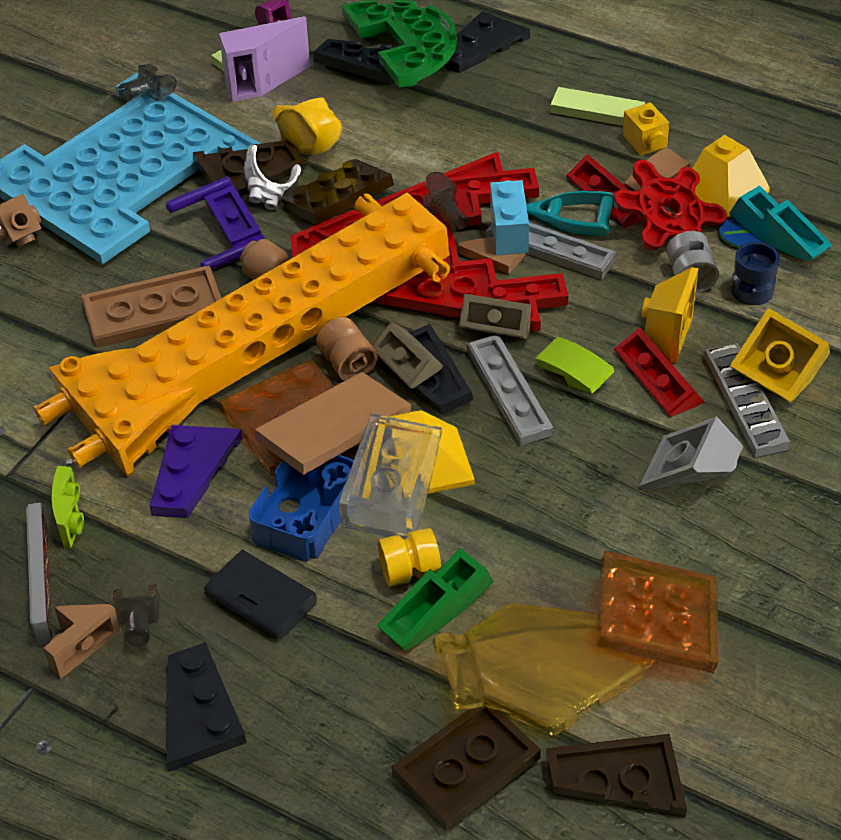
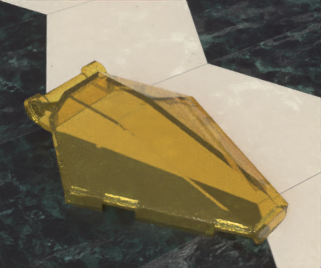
M510 602L465 633L454 635L450 632L441 633L432 642L436 654L442 658L452 689L449 696L455 710L462 711L483 706L509 713L511 718L521 720L523 723L553 736L577 722L580 713L595 703L600 707L644 678L649 668L664 658H670L671 649L658 620ZM457 654H467L478 686L477 688L467 686Z

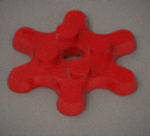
M638 160L633 165L632 174L639 184L640 190L629 191L621 189L614 196V206L619 212L633 214L642 220L641 244L649 251L660 248L664 244L665 239H672L685 231L701 232V225L716 227L727 219L726 210L716 203H706L696 195L695 188L700 182V176L697 171L690 167H682L674 178H665L656 171L652 163L647 160ZM663 205L669 206L675 214L671 216V213Z

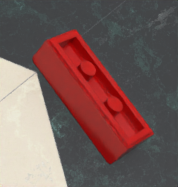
M588 154L566 175L581 191H603L614 195L621 189L631 191ZM614 204L612 205L610 216L624 228L641 221L639 217L633 214L619 212Z
M640 327L614 348L615 352L670 417L695 408L704 402Z

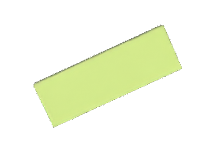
M558 87L550 104V113L623 126L624 111L643 105L645 102Z

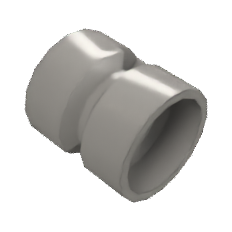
M685 231L670 240L667 245V255L674 276L694 267L698 268L696 293L704 292L714 286L719 278V271L707 237L701 232Z

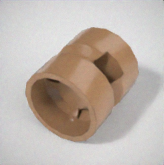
M347 317L333 319L324 325L317 335V347L325 358L331 362L332 367L342 380L346 381L361 372L368 375L375 367L378 360L377 352L351 319Z

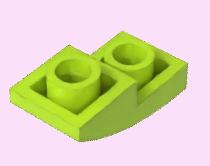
M556 337L535 358L541 369L563 375L568 386L591 394L600 388L615 372L610 364L596 354L561 337Z
M57 466L52 485V508L63 547L71 549L76 534H81L84 525V515L82 512H79L77 505L80 496V485L75 482L72 467Z

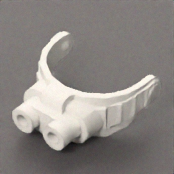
M251 144L247 150L244 166L245 178L248 181V190L250 191L249 200L253 203L263 202L265 203V208L275 210L284 192L297 180L301 167L297 164L293 167L291 176L286 184L273 183L265 178L256 163L257 146Z

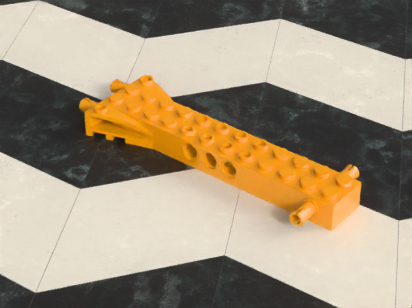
M408 193L403 194L384 206L375 201L370 194H363L368 202L360 196L355 203V210L364 216L363 218L135 348L108 351L82 358L69 356L63 359L60 364L48 367L58 394L33 406V410L43 426L71 411L92 434L73 447L67 448L68 454L77 468L80 469L86 463L106 452L124 474L129 477L135 471L133 464L145 452L150 455L157 448L155 441L165 431L170 433L171 425H179L199 403L318 334L329 321L350 315L423 271L435 282L441 281L437 274L442 279L446 278L450 271L449 264L443 261V259L450 256L447 227Z

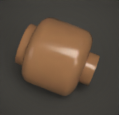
M260 239L257 242L255 240L251 241L240 256L242 272L252 280L289 259L288 254L268 239Z

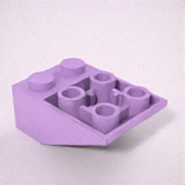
M305 16L219 33L225 83L233 102L263 96L310 68Z

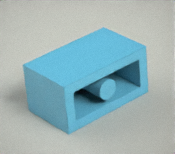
M523 180L490 182V213L496 255L529 253V220Z

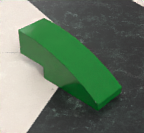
M459 548L436 573L429 569L377 624V627L406 651L421 643L456 618L494 581L483 565L462 548Z

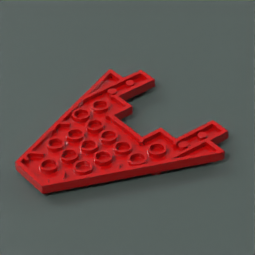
M499 152L492 153L377 200L381 206H384L403 194L408 193L447 227L450 255L443 259V261L449 264L450 271L444 279L437 274L441 279L439 282L432 280L423 271L373 300L372 303L440 314L445 318L451 319L455 317L460 318L464 294L530 304V331H541L538 309L568 306L569 296L563 273L497 280L492 258L459 262L452 228L482 225V214L479 204L490 203V182L523 180L525 199L538 198L539 184L535 169L526 168L503 171ZM354 209L290 235L292 258L364 216Z

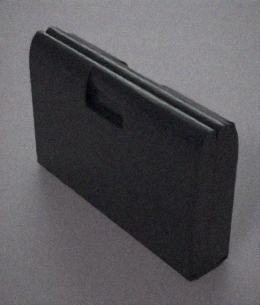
M243 549L218 571L203 589L206 596L277 639L283 638L317 602L314 591Z

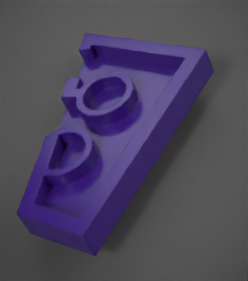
M171 425L150 503L151 515L188 518L208 490L209 481L217 469L221 470L226 464L228 453L233 446L237 447L242 441V429Z

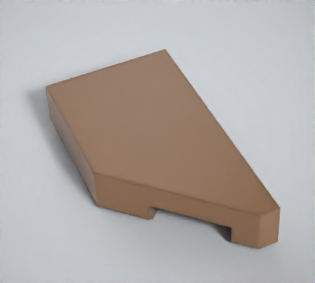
M494 237L463 241L457 245L458 254L473 260L492 258L494 269L508 275L525 257V253L496 255Z

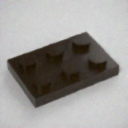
M352 159L343 163L341 168L333 172L319 175L317 180L307 185L293 188L291 193L281 197L284 209L318 225L355 206L356 200L360 196L366 200L363 194L374 196L393 186L394 182L391 173L358 159Z
M484 697L392 765L391 770L392 776L447 831L541 758V749L489 699Z

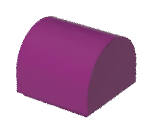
M268 0L256 6L255 16L258 24L263 25L279 20L291 19L288 0Z

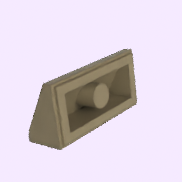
M464 294L459 327L526 339L529 338L531 305Z
M390 322L373 345L378 357L412 389L443 367L406 329L393 322Z

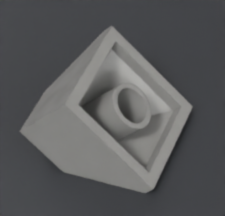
M717 416L663 436L639 486L645 491L706 481L718 476H727L736 468L743 445Z

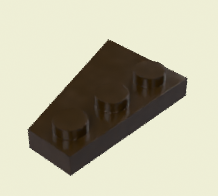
M289 140L254 144L257 146V166L264 177L274 183L290 176L296 164L301 167V171L304 170L305 162ZM232 147L221 148L220 153L204 154V151L193 152V161L209 184L228 176L240 197L250 193L244 172L248 149L233 151Z
M670 734L546 748V760L553 794L686 817L687 806Z

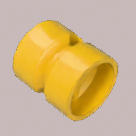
M430 527L409 532L407 539H403L400 535H394L377 540L379 560L385 582L389 588L410 583L412 576L421 579L429 569L436 573L442 567L437 542Z

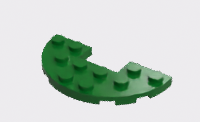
M366 0L341 5L343 16L360 38H373L378 36L379 33L388 31L399 44L398 47L378 52L380 64L399 88L415 86L418 81L438 71L450 60L456 50L457 38L453 21L446 13L431 5L425 9L417 7L416 1L394 0L392 4H378V0Z

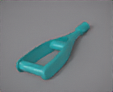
M603 191L565 192L526 204L527 213L565 232L603 237L607 236L610 232L608 225L615 195ZM600 205L596 223L576 221L559 216L562 206Z

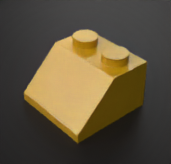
M768 308L730 367L791 403L811 383L829 356V342Z

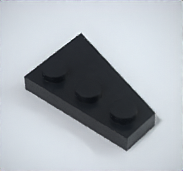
M482 11L456 35V50L443 67L461 73L487 60V55L496 50L504 52L510 49V43L518 39L521 42L530 39V29Z
M327 39L313 51V62L323 64L328 68L340 69L354 76H363L376 80V82L390 85L394 81L380 64L378 55L380 51L391 49L392 45L381 44L380 48H364L362 42Z
M431 324L412 331L410 334L443 367L413 389L378 357L376 364L441 414L474 400L472 391Z
M206 642L168 655L167 766L169 772L245 744V733Z

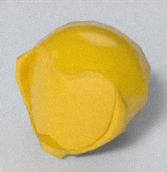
M323 97L307 100L294 106L276 105L272 109L273 120L278 125L281 140H289L296 151L302 155L312 156L327 152L338 141L343 128L341 121L332 110H329L327 102H325Z

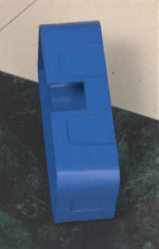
M337 455L304 475L284 460L281 461L274 472L276 488L269 497L268 487L265 485L249 510L252 540L256 545L308 562L310 557L317 559L320 556L330 536L335 532L351 502L354 501L358 494L356 463L352 459ZM285 500H295L300 504L299 508L292 513H285L279 509V505Z

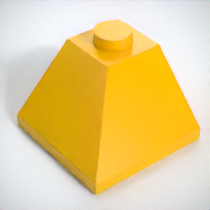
M726 135L705 147L692 167L700 176V182L695 188L696 195L706 203H716L726 210L727 219L733 217L729 212L739 197L759 185L769 193L770 187L750 150Z
M691 267L657 284L652 297H646L643 303L641 317L646 318L645 332L671 363L677 364L693 319L698 268Z
M422 410L386 417L387 442L390 455L400 458V456H397L399 444L417 448L413 471H408L405 488H401L404 499L411 497L426 430L433 432L418 496L475 484V479L457 427ZM402 450L404 453L403 462L392 460L393 463L402 465L398 479L399 483L403 481L406 466L411 467L412 465L407 463L408 455L412 454L411 451Z

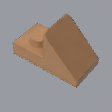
M66 605L55 608L63 633L57 634L44 647L50 670L58 678L62 679L120 632L116 611L112 605Z

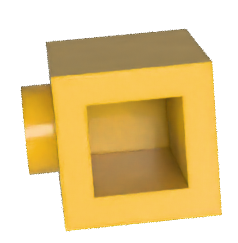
M651 102L624 111L622 135L640 156L667 147L669 121Z

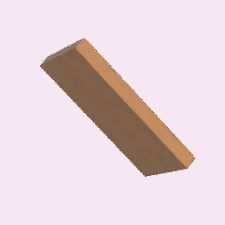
M210 265L81 295L96 348L163 332L221 299Z
M361 372L256 428L255 440L304 475L376 434L379 422H386V417L411 412V404Z

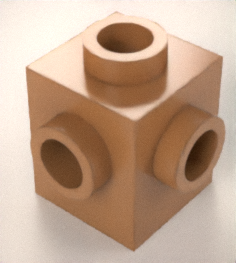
M24 194L0 204V241L3 240L6 247L16 243L19 248L35 240L33 234L41 229L39 225L41 218L37 209L33 205L30 206Z

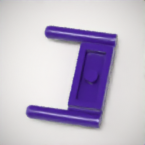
M228 176L166 202L167 211L173 213L205 200L206 206L231 246V249L201 261L200 267L210 265L211 270H215L240 259L243 250L251 241L255 240L257 242L260 239H266L261 234L260 228Z

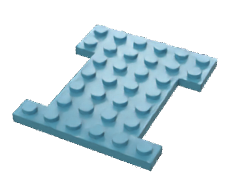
M135 73L115 86L117 96L127 101V104L46 156L41 155L24 144L1 158L0 198L8 201L24 194L30 206L33 205L37 209L41 218L40 224L101 264H104L150 232L149 222L136 213L199 170L193 161V152L204 151V154L220 153L221 148L232 147L233 151L248 149L251 144L261 143L143 75Z

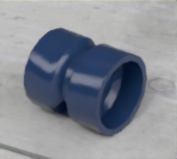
M749 242L737 249L731 283V292L736 300L747 305H761L772 299L780 260L779 253L774 247L762 242Z

